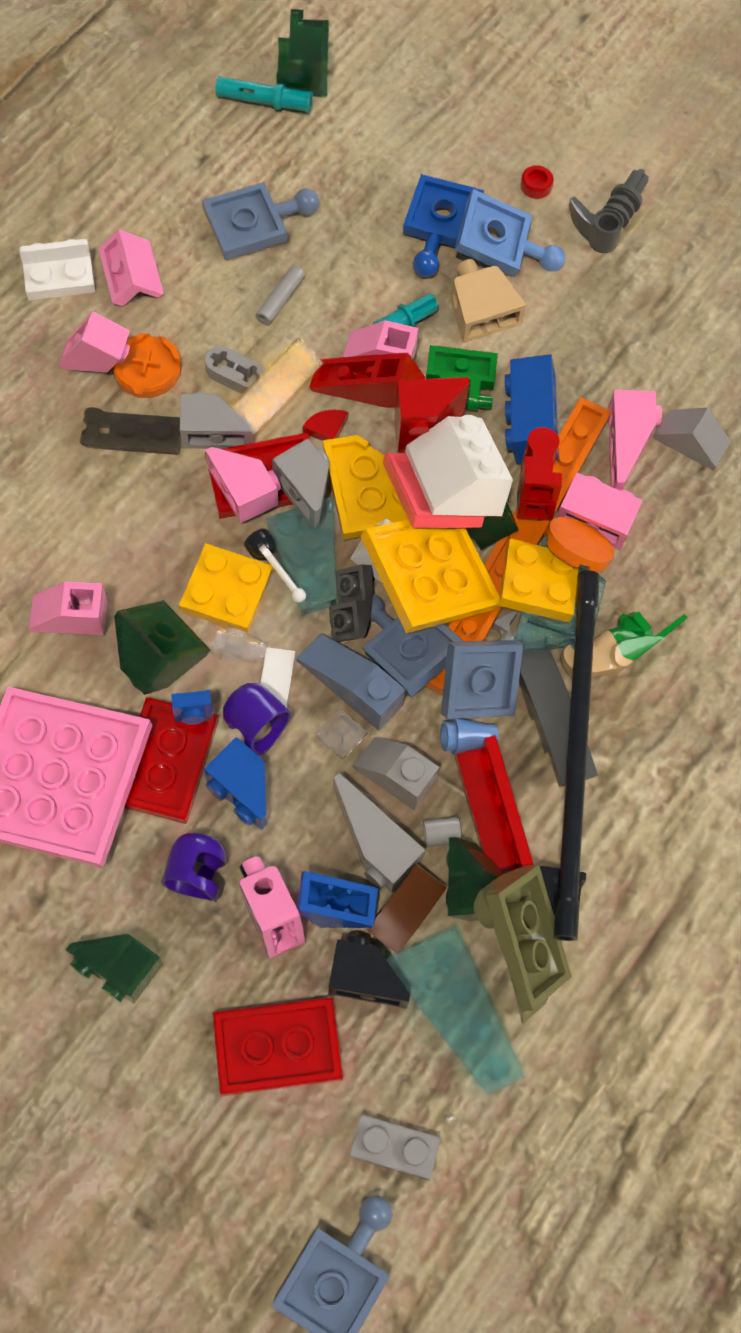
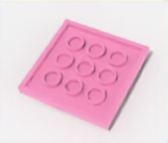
M7 687L0 705V843L104 868L152 728L151 721L141 717Z

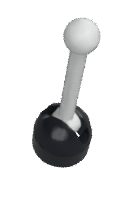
M262 528L250 534L244 543V547L249 554L257 560H268L291 590L293 601L297 603L303 602L306 599V592L301 588H297L273 556L276 551V542L270 532Z

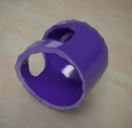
M247 683L238 687L227 698L223 707V718L231 729H238L245 738V745L257 755H262L280 737L291 718V712L262 684ZM270 722L272 728L269 734L254 743L261 729Z
M188 833L178 837L170 849L161 879L162 885L182 895L217 902L220 888L212 882V878L216 870L225 866L226 852L222 844L215 838L200 833ZM195 862H200L204 865L201 867L198 873L195 874Z

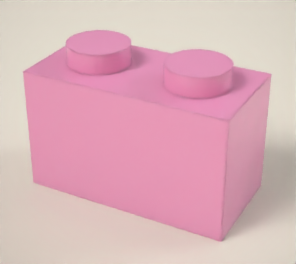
M576 473L557 517L573 518L590 525L606 537L613 548L621 551L643 500L635 497L627 490H618L603 484L596 477Z

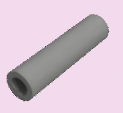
M292 265L255 314L259 322L264 325L271 323L305 277L303 269L297 265Z

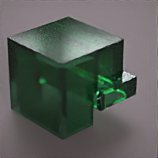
M291 9L289 38L278 37L276 85L281 83L285 84L286 88L306 92L311 91L313 92V97H327L329 20L304 19V9Z

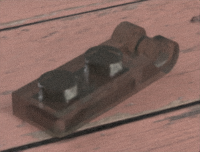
M95 407L86 408L84 411L83 422L86 424V427L81 431L80 444L84 447L179 455L181 442L180 417L104 412ZM109 428V434L100 433L99 429Z

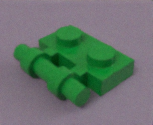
M430 345L426 379L469 377V393L466 400L467 410L477 411L478 408L491 410L493 396L481 395L480 388L494 389L498 353Z

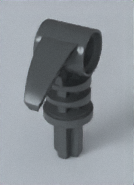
M633 170L624 184L616 185L611 191L606 205L596 214L591 213L575 196L570 198L569 209L572 219L579 231L589 240L591 248L596 252L610 253L616 249L622 228L627 226L634 212L638 211L642 205L641 192L649 181V176L645 174V170Z

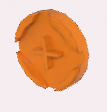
M141 333L127 338L126 344L130 348L122 364L116 363L112 367L118 386L126 393L138 398H154L167 393L176 385L181 375V358L176 346L165 337L159 335L158 338L150 336L148 333Z
M556 517L550 521L544 531V536L548 537L546 544L549 550L569 566L579 569L582 564L588 566V570L602 572L610 565L614 558V548L609 540L598 530L577 519Z

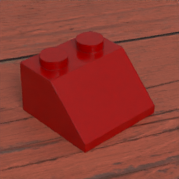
M469 377L397 381L394 413L397 453H406V446L422 434L429 432V429L446 417L464 416L469 389Z

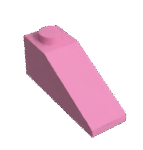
M613 391L608 410L612 411L608 425L610 485L615 489H624L652 436L655 426H660L662 407L661 405H656V391Z

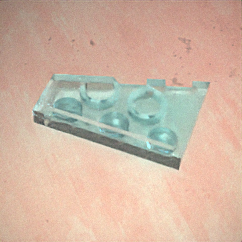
M333 496L324 499L320 524L315 529L309 525L297 508L266 517V526L276 542V551L283 569L297 588H301L306 592V599L301 603H297L301 615L304 616L328 608L331 605H336Z

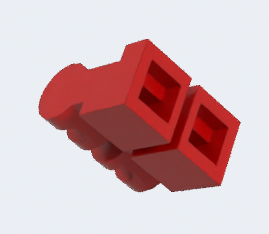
M539 427L532 430L528 435L519 474L516 519L552 521L562 487V473L553 472L560 440L557 433L550 428Z

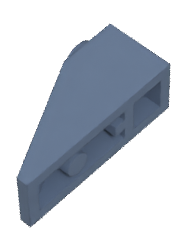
M322 633L296 658L298 663L378 731L404 704L406 691L404 687L376 664Z

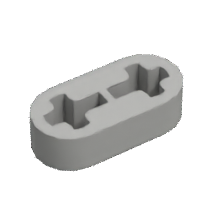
M216 346L206 353V373L212 380L246 396H256L265 389V369L258 362L224 346ZM223 360H225L226 363H227V366L221 364V365L217 368V367H215V363H214V362L220 364ZM252 375H256V380L251 379L249 382H245L244 377L250 378Z

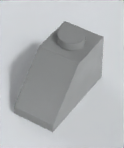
M200 391L191 394H181L180 437L182 448L208 449L214 447L223 449L252 443L251 424L217 394H208Z
M306 439L273 458L272 470L280 482L282 491L309 525L315 529L320 524L330 462L326 453L321 448L316 449L312 442Z
M378 737L373 738L353 765L355 770L414 811L435 784L439 772V766L408 745Z

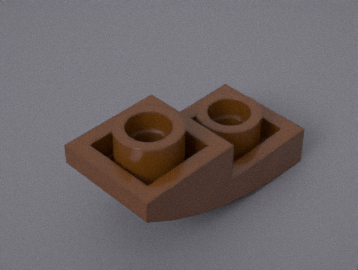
M415 863L392 892L389 900L375 916L374 926L366 930L398 955L428 916L447 887Z

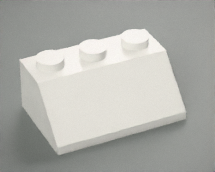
M464 415L462 417L448 416L429 429V432L422 434L406 446V455L432 515H503L513 479L482 418L473 415Z

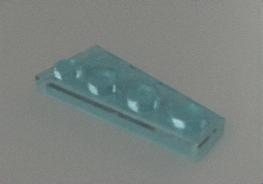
M456 928L386 959L409 991L410 997L487 1096L525 1079Z

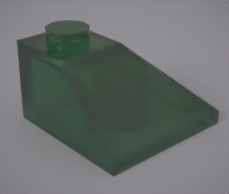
M164 600L118 610L114 615L120 669L130 679L132 685L144 695L168 688L203 660L211 651Z

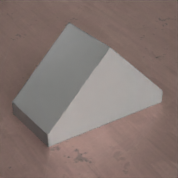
M709 408L670 409L653 436V439L713 471L731 442Z

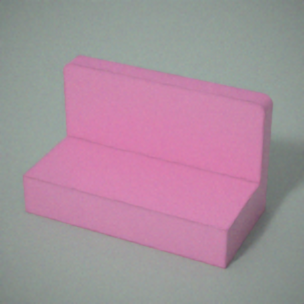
M118 229L98 248L112 303L124 306L139 291L157 298L164 294L151 244L148 240Z

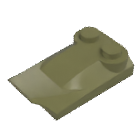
M539 865L524 866L502 874L482 888L474 902V913L480 923L485 928H494L508 967L522 1023L526 1022L547 1003L549 996L572 977L562 942L553 938L555 918Z

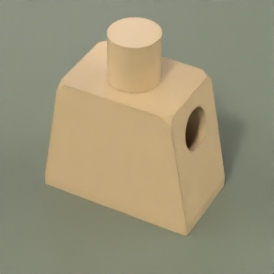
M473 259L464 260L457 266L456 270L459 277H456L452 283L451 302L463 343L522 325L526 304L499 267L491 266L479 270Z

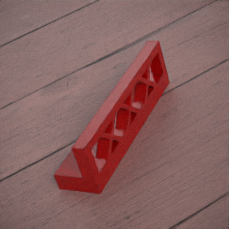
M496 736L484 738L482 748L458 753L455 756V761L491 883L502 874L524 866L534 865L497 738Z

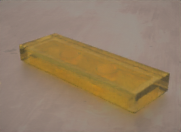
M297 338L230 407L251 424L252 435H254L323 363L301 338Z

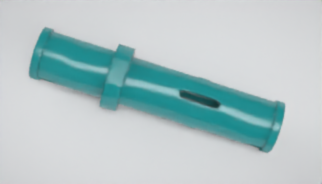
M218 76L216 81V97L274 106V110L279 111L287 108L310 113L312 108L313 92L311 91L306 92L286 88L285 84L281 83L273 86L225 78L223 76ZM243 90L254 91V93L243 92Z

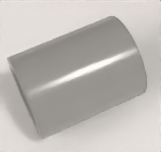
M458 817L423 820L425 846L435 847L461 844V829Z

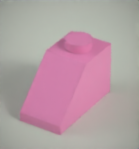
M92 311L69 336L58 367L64 370L107 373L116 363L122 364L130 348L126 344L130 330Z
M214 447L205 450L207 467L240 523L278 506V491L281 490L280 482L273 470H266L261 460Z

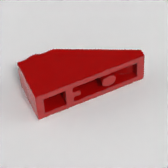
M408 352L318 359L309 388L312 392L389 408L395 407L398 380L425 379V376Z

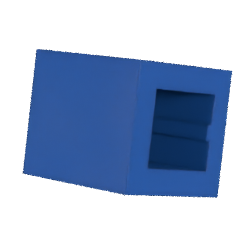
M235 737L204 768L207 781L205 786L220 801L224 798L230 801L235 806L234 813L242 822L248 826L254 823L262 830L267 825L265 763L238 737Z

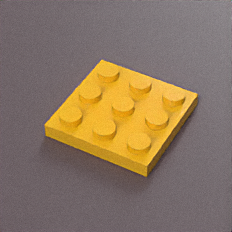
M409 519L367 528L360 535L406 634L493 611L499 607V594L466 528H412Z

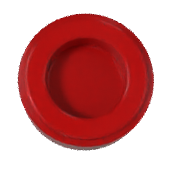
M539 165L530 166L522 173L520 188L526 196L533 199H542L552 191L553 174L546 167Z

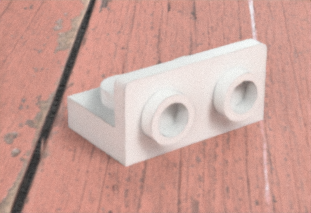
M69 239L62 242L45 244L35 243L19 248L28 301L95 292L92 261L86 239Z

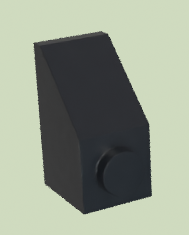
M347 936L346 941L337 939L328 995L407 1009L410 993L378 947L369 945L370 941L362 937Z

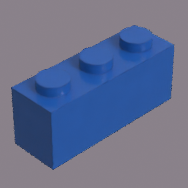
M552 354L510 359V374H505L506 394L511 395V401H505L506 420L511 422V429L505 430L507 450L514 451L517 464L522 463L528 435L532 430L546 427L552 429L558 435L556 374ZM557 450V454H556V458H555V459H559V451H558V450Z

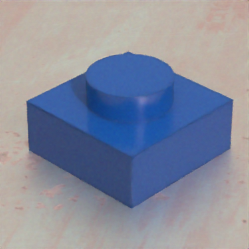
M210 690L171 694L175 722L182 721L184 724L193 725L202 723L205 719L213 718Z

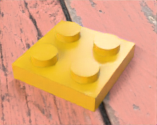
M509 539L505 551L498 606L570 623L574 616L579 569L569 566L560 560L547 547Z
M205 543L179 603L180 612L248 634L272 577L273 566Z

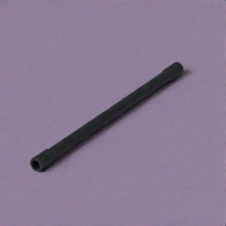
M591 570L580 571L577 574V617L559 889L558 899L555 904L553 938L562 941H576L578 939L580 908L578 902L595 614L598 606L600 579L599 573Z

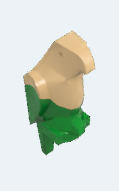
M639 611L628 615L623 613L618 619V627L603 632L594 640L592 676L618 675L684 622L687 616L684 614L654 636L651 631L652 627ZM569 644L562 651L561 662L563 668L572 679L574 649Z

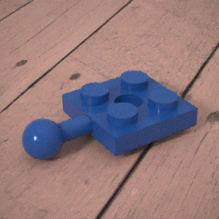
M424 174L420 175L403 224V234L427 240L424 250L417 253L413 259V269L417 275L427 278L437 272L439 260L436 253L439 244L455 247L468 195L473 189L484 193V190ZM446 208L451 211V214L442 216L437 214L435 210Z

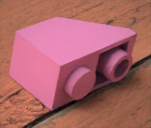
M384 320L350 332L343 357L408 352L414 360L419 328Z
M62 582L33 595L29 631L104 635L108 601L103 584Z

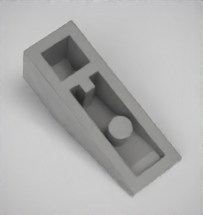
M338 773L334 777L333 790L362 866L366 869L364 874L374 886L379 889L385 887L392 893L415 863L419 865L423 860L425 849L345 777Z

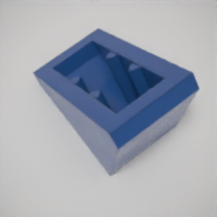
M303 871L301 874L297 910L299 914L320 928H372L374 926L378 888Z

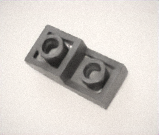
M360 564L335 571L338 604L329 606L332 639L336 642L365 637L372 606V565Z

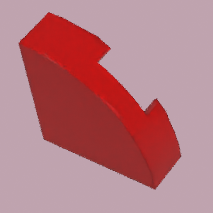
M338 409L318 412L304 423L302 433L308 432L309 436L321 441L338 438L348 420V412Z

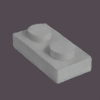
M361 1114L350 1158L429 1181L441 1138Z

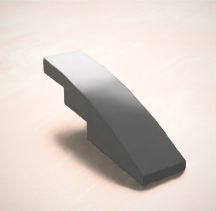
M543 640L523 646L519 684L531 721L535 720L544 753L549 754L560 788L565 786L571 697L547 642ZM588 745L585 780L598 776Z

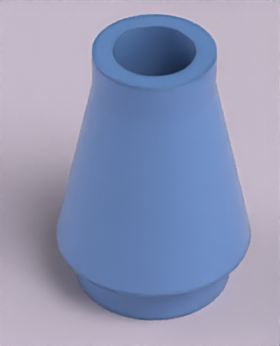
M451 719L450 721H443L441 724V747L443 751H451L453 755L482 748L484 738L496 736L498 742V728L496 724H485L466 719Z

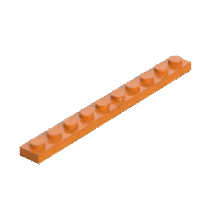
M582 397L578 400L558 435L560 440L558 446L559 459L554 461L553 472L562 473V487L553 518L561 506L576 473L580 472L612 411ZM515 510L484 564L499 596L505 551L509 539L539 545L550 521L516 519ZM499 606L493 611L452 621L448 628L464 642L484 641L503 607ZM445 669L425 685L428 689L442 696Z

